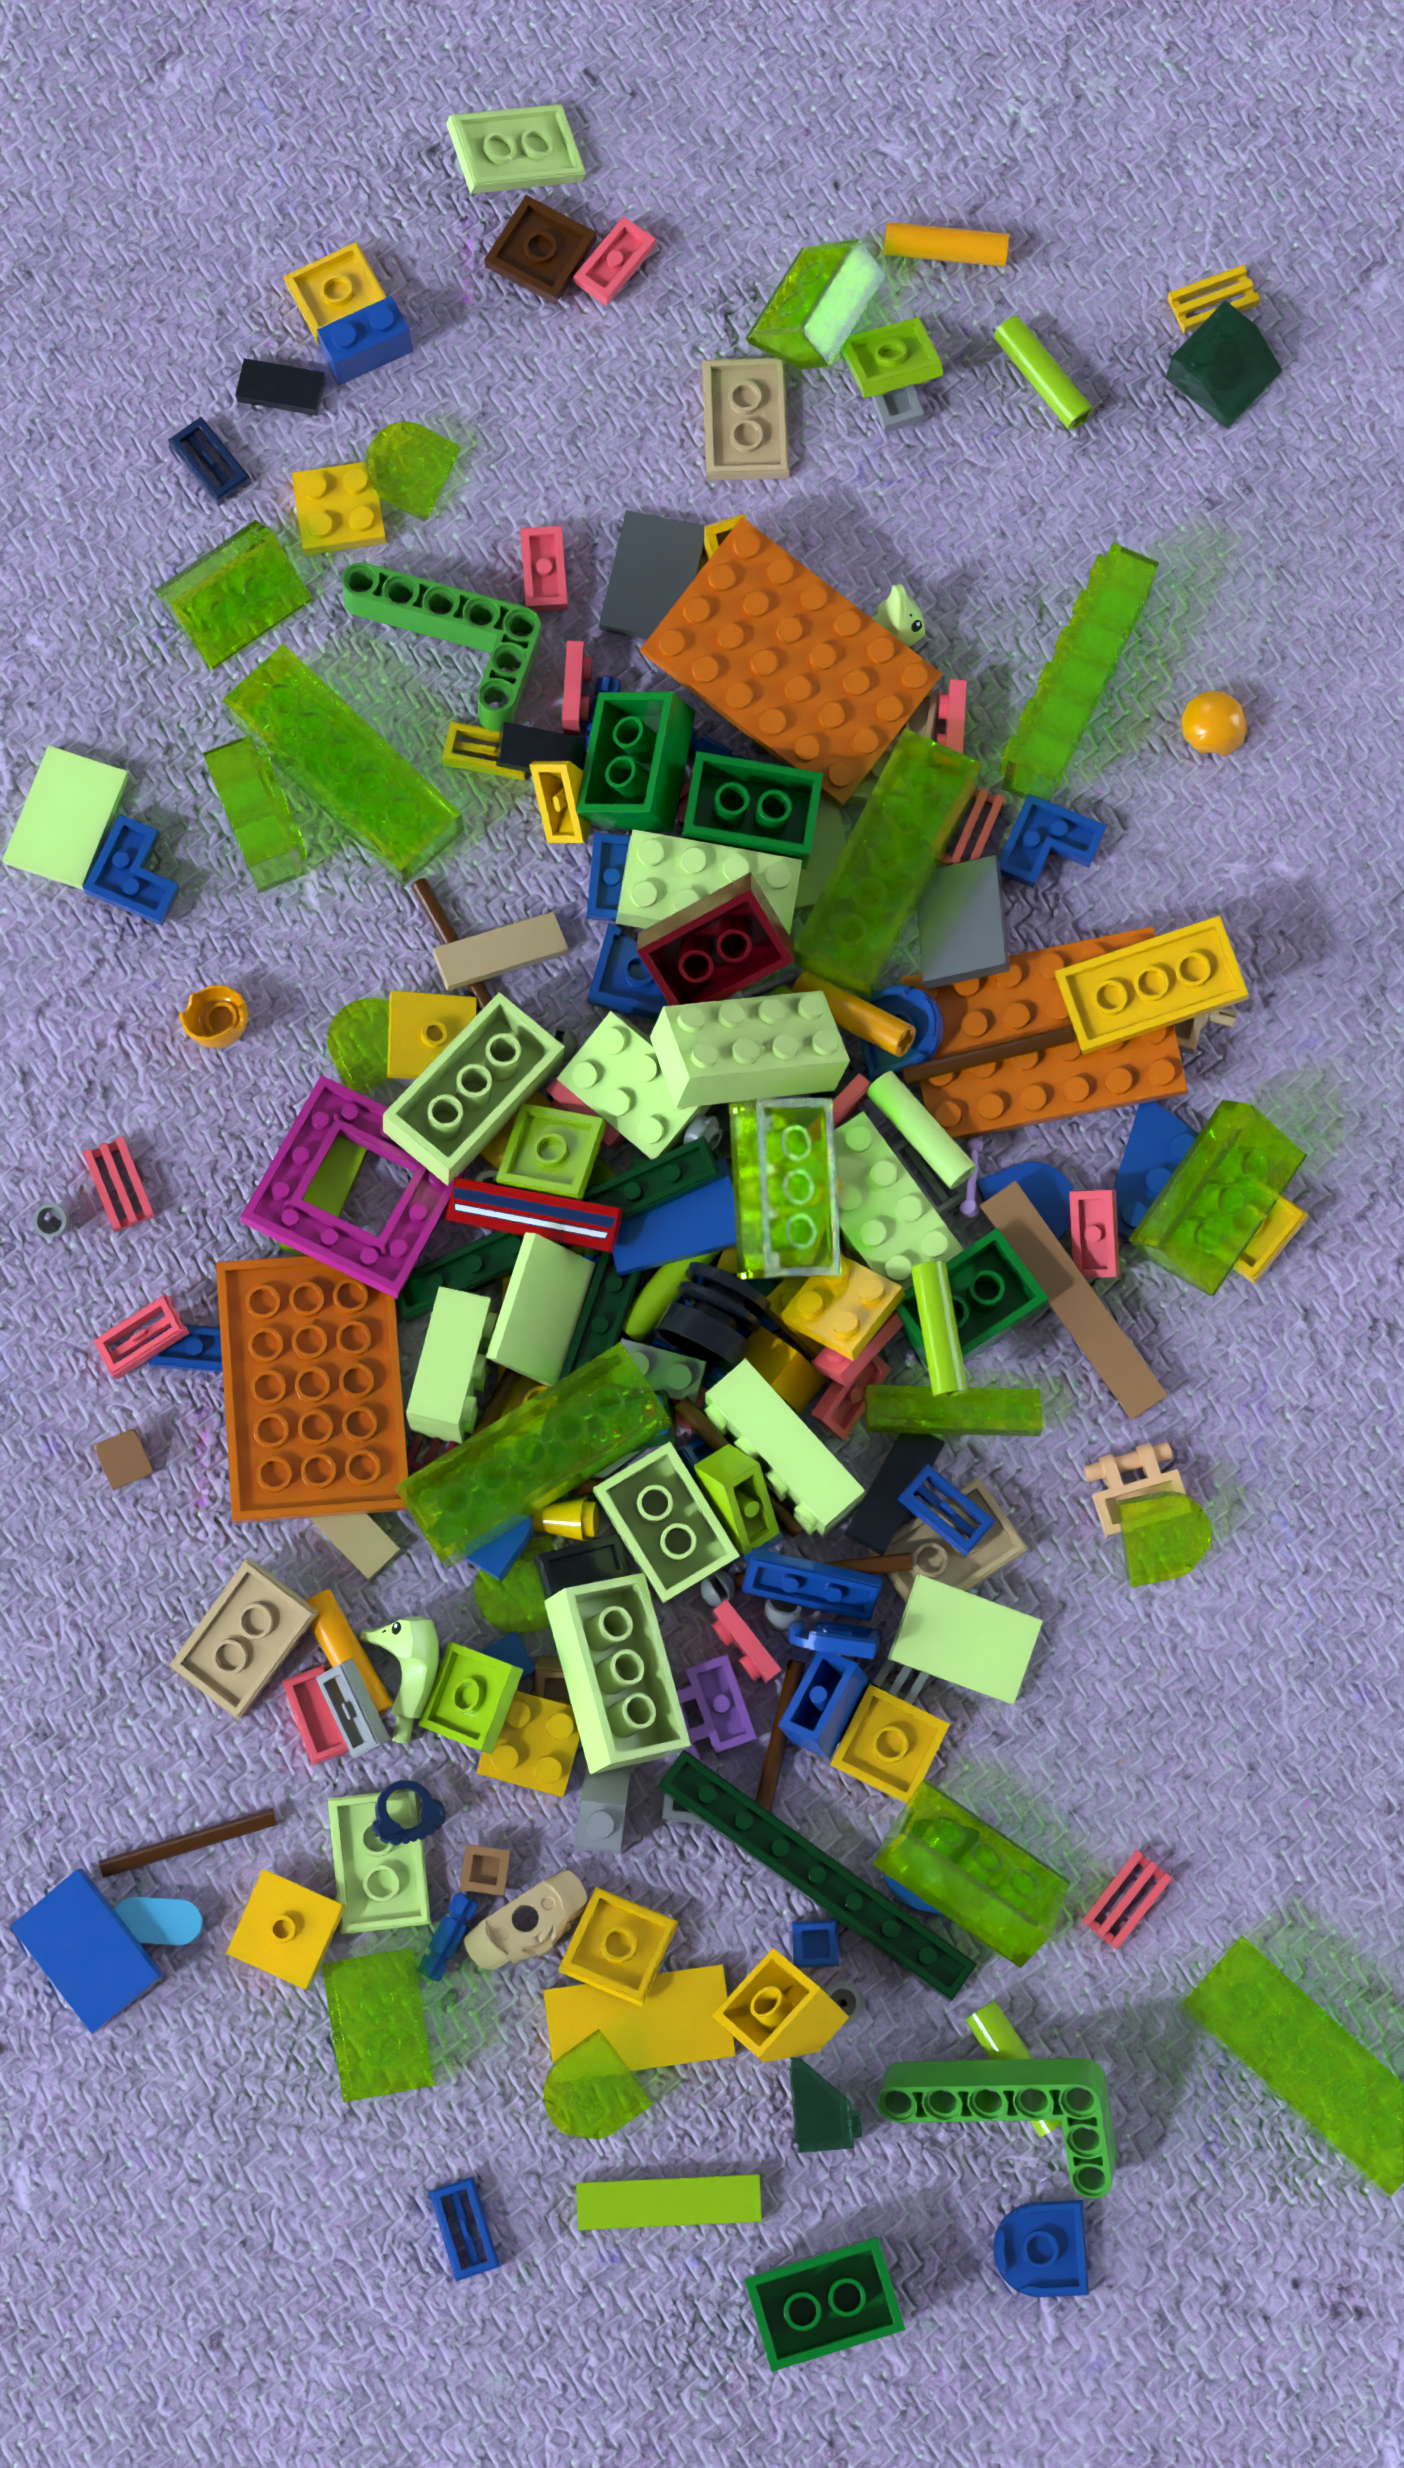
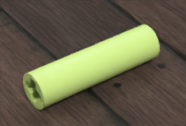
M892 1071L884 1073L870 1085L866 1092L867 1096L950 1189L958 1187L973 1174L977 1168L974 1162Z

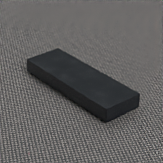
M907 1421L844 1535L881 1556L884 1555L909 1510L898 1501V1498L927 1464L933 1467L945 1445V1441Z

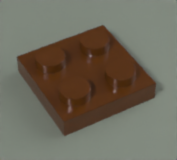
M525 195L484 259L485 268L556 305L595 244L597 233Z

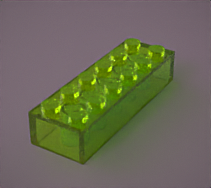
M1114 542L1106 556L1098 554L1089 574L1091 578L1086 590H1081L1072 609L1074 614L1069 626L1064 625L1054 649L1056 651L1052 661H1047L1037 682L1039 686L1034 699L1031 697L1028 699L1019 720L1021 724L1017 734L1011 735L1002 755L1004 759L999 768V772L1004 774L1002 790L1025 800L1029 793L1046 801H1052L1150 596L1159 562Z
M284 643L222 699L228 719L403 887L413 880L465 830L462 813Z
M904 728L794 946V966L867 1000H871L981 781L982 762Z
M619 1342L395 1485L394 1488L440 1562L449 1569L672 1426L673 1423L622 1342Z
M1243 1936L1234 1938L1175 2006L1381 2196L1391 2197L1404 2182V2083Z

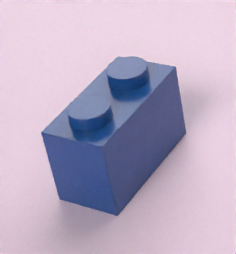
M392 295L317 329L321 352L338 385H342L413 352L410 330Z
M817 1651L778 1726L791 1743L830 1760L864 1696L870 1680L858 1663L834 1653Z

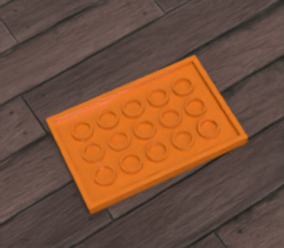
M741 517L639 650L644 656L787 767L823 773L821 793L840 808L846 803L942 675L935 667L743 517Z
M1154 927L1009 955L1010 971L927 989L923 983L922 973L900 978L901 985L914 987L929 994L936 1001L942 1012L944 1021L943 1038L936 1054L931 1060L1069 1025L1072 1029L1074 1042L921 1080L920 1085L925 1109L954 1141L1188 1094L1174 1024L1083 1055L1054 971L1156 937Z
M310 1256L216 1262L233 1524L410 1510L395 1298Z

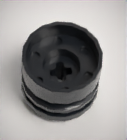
M690 1262L685 1271V1276L691 1282L680 1281L677 1291L691 1304L688 1306L676 1302L668 1303L656 1326V1332L683 1352L699 1360L708 1362L707 1364L730 1372L743 1361L750 1348V1343L736 1331L737 1328L749 1332H758L761 1322L755 1316H767L771 1308V1302L745 1280L728 1271L699 1262Z

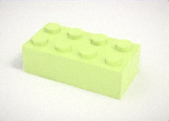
M633 829L629 840L615 923L646 929L751 872L790 936L802 860Z
M823 990L663 1006L650 1035L675 1108L835 1091L850 1062Z
M499 992L384 1112L383 1132L449 1186L455 1177L471 1163L515 1116L521 1104H526L560 1068L563 1063L565 1046Z
M864 1111L811 1146L821 1162L826 1167H829L843 1182L828 1224L855 1262L901 1285L905 1291L913 1285L912 1266L929 1261L947 1262L964 1250Z
M746 1358L705 1393L706 1417L723 1436L726 1433L730 1436L738 1450L760 1463L762 1473L766 1479V1486L780 1502L786 1499L794 1507L796 1513L793 1517L807 1534L811 1535L816 1532L823 1539L860 1506L865 1493L863 1487Z
M644 1573L564 1588L544 1601L590 1774L670 1757L691 1746Z

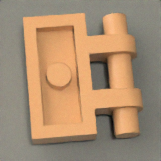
M1168 1442L1151 1446L1150 1443L1136 1446V1451L1117 1457H1114L1112 1454L1098 1457L1099 1462L1083 1466L1084 1475L1088 1483L1104 1479L1107 1484V1490L1092 1495L1105 1538L1183 1516L1191 1512L1178 1469L1161 1474L1158 1466L1159 1462L1172 1459V1452ZM1142 1468L1145 1479L1123 1485L1121 1473Z

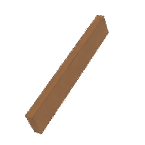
M1016 1180L980 1205L981 1210L994 1228L1000 1230L1049 1298L1048 1304L1128 1417L1133 1420L1168 1395Z

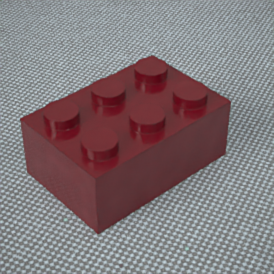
M751 872L639 932L636 951L670 1006L721 1001L794 962V942Z

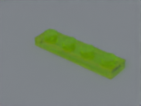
M866 1385L864 1391L866 1432L1040 1436L1043 1430L1040 1389L968 1387V1393L943 1399L933 1398L931 1386Z

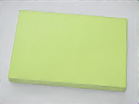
M562 104L453 114L449 116L446 122L470 194L582 182L586 176Z
M48 745L2 859L4 863L84 890L83 887L94 867L128 781V772Z
M525 1232L486 1358L541 1384L556 1387L596 1263L536 1233Z
M917 1575L887 1659L1014 1705L1043 1620L928 1577Z
M409 1789L397 1790L389 1796L386 1807L392 1820L399 1823L404 1829L417 1826L421 1822L419 1796ZM381 1792L328 1799L337 1900L346 1905L340 1919L341 1935L432 1924L423 1839H417L415 1842L410 1841L408 1844H386L380 1841V1837H376L374 1835L375 1832L371 1829L373 1822L377 1820L375 1805Z

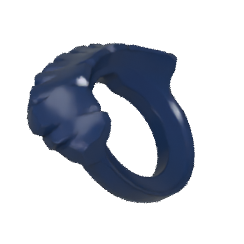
M412 1780L395 1781L386 1786L378 1796L375 1805L377 1820L373 1822L371 1829L375 1832L374 1835L380 1837L379 1840L386 1844L399 1845L400 1843L408 1844L410 1841L415 1842L417 1839L421 1840L426 1838L427 1835L434 1834L436 1829L439 1830L446 1821L445 1807H443L441 1801L433 1799L430 1792L418 1782ZM409 1789L420 1797L423 1809L420 1817L421 1822L417 1826L404 1829L389 1816L386 1807L387 1800L397 1790Z

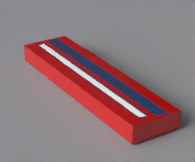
M455 1177L445 1220L524 1236L525 1232L536 1233L552 1242L614 1254L624 1211L616 1207Z

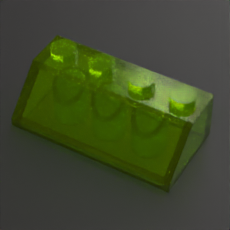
M832 1098L751 1099L730 1103L729 1114L738 1277L741 1280H763L841 1275Z
M1222 1100L1128 1241L1157 1266L1203 1293L1214 1297L1308 1155L1252 1104Z
M926 1779L920 1782L884 1836L872 1865L884 1872L886 1876L897 1881L921 1898L923 1902L934 1907L958 1924L960 1928L971 1933L995 1950L997 1954L1005 1957L1019 1968L1050 1938L1071 1882Z

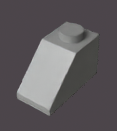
M586 1764L575 1844L577 1850L622 1855L632 1765L590 1774Z

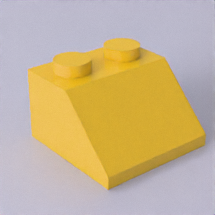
M774 1948L770 1950L712 2014V2017L763 2063L819 2052L850 2018L816 1983Z

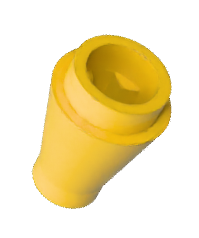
M586 1497L549 1505H535L533 1525L535 1532H546L580 1541H586L587 1537H597L600 1522L599 1506L597 1502H588Z

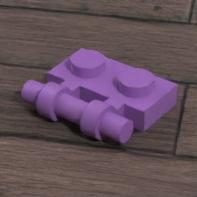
M728 1654L686 1668L685 1672L690 1683L689 1687L678 1690L673 1677L691 1746L684 1750L700 1761L702 1757L697 1743L708 1738L715 1755L757 1740ZM696 1700L704 1724L691 1728L683 1705Z

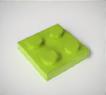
M919 317L840 339L842 354L864 398L884 395L895 389L913 384H922L930 379L943 376L942 362Z
M522 1103L496 1177L498 1185L582 1201L607 1126L604 1118Z
M449 1641L418 1725L492 1755L524 1669Z

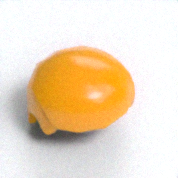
M1206 691L1190 700L1186 704L1180 719L1183 737L1201 754L1218 753L1223 757L1228 756L1243 744L1248 731L1243 707L1230 694L1220 691Z
M210 985L197 993L190 994L186 1010L179 1013V1019L184 1032L201 1046L213 1049H222L235 1043L243 1034L249 1018L248 1006L242 995L227 985Z

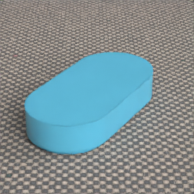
M129 1897L122 1900L114 1909L140 1944L189 1945L198 1939L204 1926V1919L200 1909L192 1902L182 1899Z

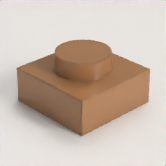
M466 1844L459 1890L505 1897L511 1850Z

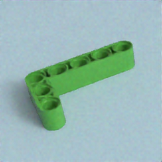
M355 563L345 569L342 574L343 602L345 608L351 614L491 653L478 689V718L484 728L494 732H500V726L504 721L514 723L540 650L541 622L534 610L367 563ZM360 587L368 589L364 592L354 591L356 588ZM400 598L409 600L405 603L394 602L396 599ZM440 609L449 611L445 614L434 613V611ZM480 620L489 622L486 625L474 624V622ZM523 631L529 633V635L522 637L514 633ZM509 666L514 667L517 670L513 672H505L501 669ZM494 702H501L505 704V706L500 708H493L489 706V704Z
M1085 2058L904 2061L894 2063L886 2070L877 2098L878 2110L886 2119L899 2123L1061 2120L1070 2181L1075 2191L1086 2198L1094 2199L1103 2197L1111 2189L1117 2161V2150L1106 2075L1103 2068L1097 2062Z

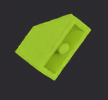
M727 1444L694 1465L702 1495L728 1536L743 1555H747L752 1551V1548H758L780 1533L759 1462L731 1444Z

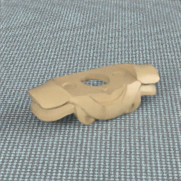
M570 1870L563 1871L543 1880L482 1920L464 1938V1944L469 1956L482 1969L496 1970L511 1961L514 1965H517L526 1959L536 1956L542 1957L548 1954L561 1936L571 1929L569 1923L585 1910L588 1899L581 1881ZM523 1906L534 1908L539 1916L536 1927L528 1932L519 1931L513 1925L515 1911Z

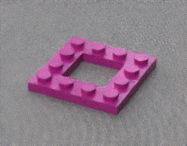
M321 1075L241 1214L240 1222L398 1299L449 1205L454 1181L447 1186L383 1132V1114L388 1107ZM339 1136L415 1172L379 1237L303 1201ZM471 1163L457 1176V1178H463L465 1176Z

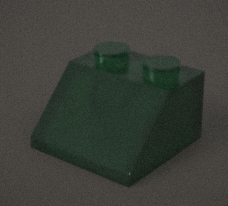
M1225 300L1172 355L1165 379L1226 429H1229L1281 374L1282 368L1257 325Z
M800 2057L789 2058L796 2152L805 2153L854 2148V2139L862 2138L860 2110H851L850 2100Z

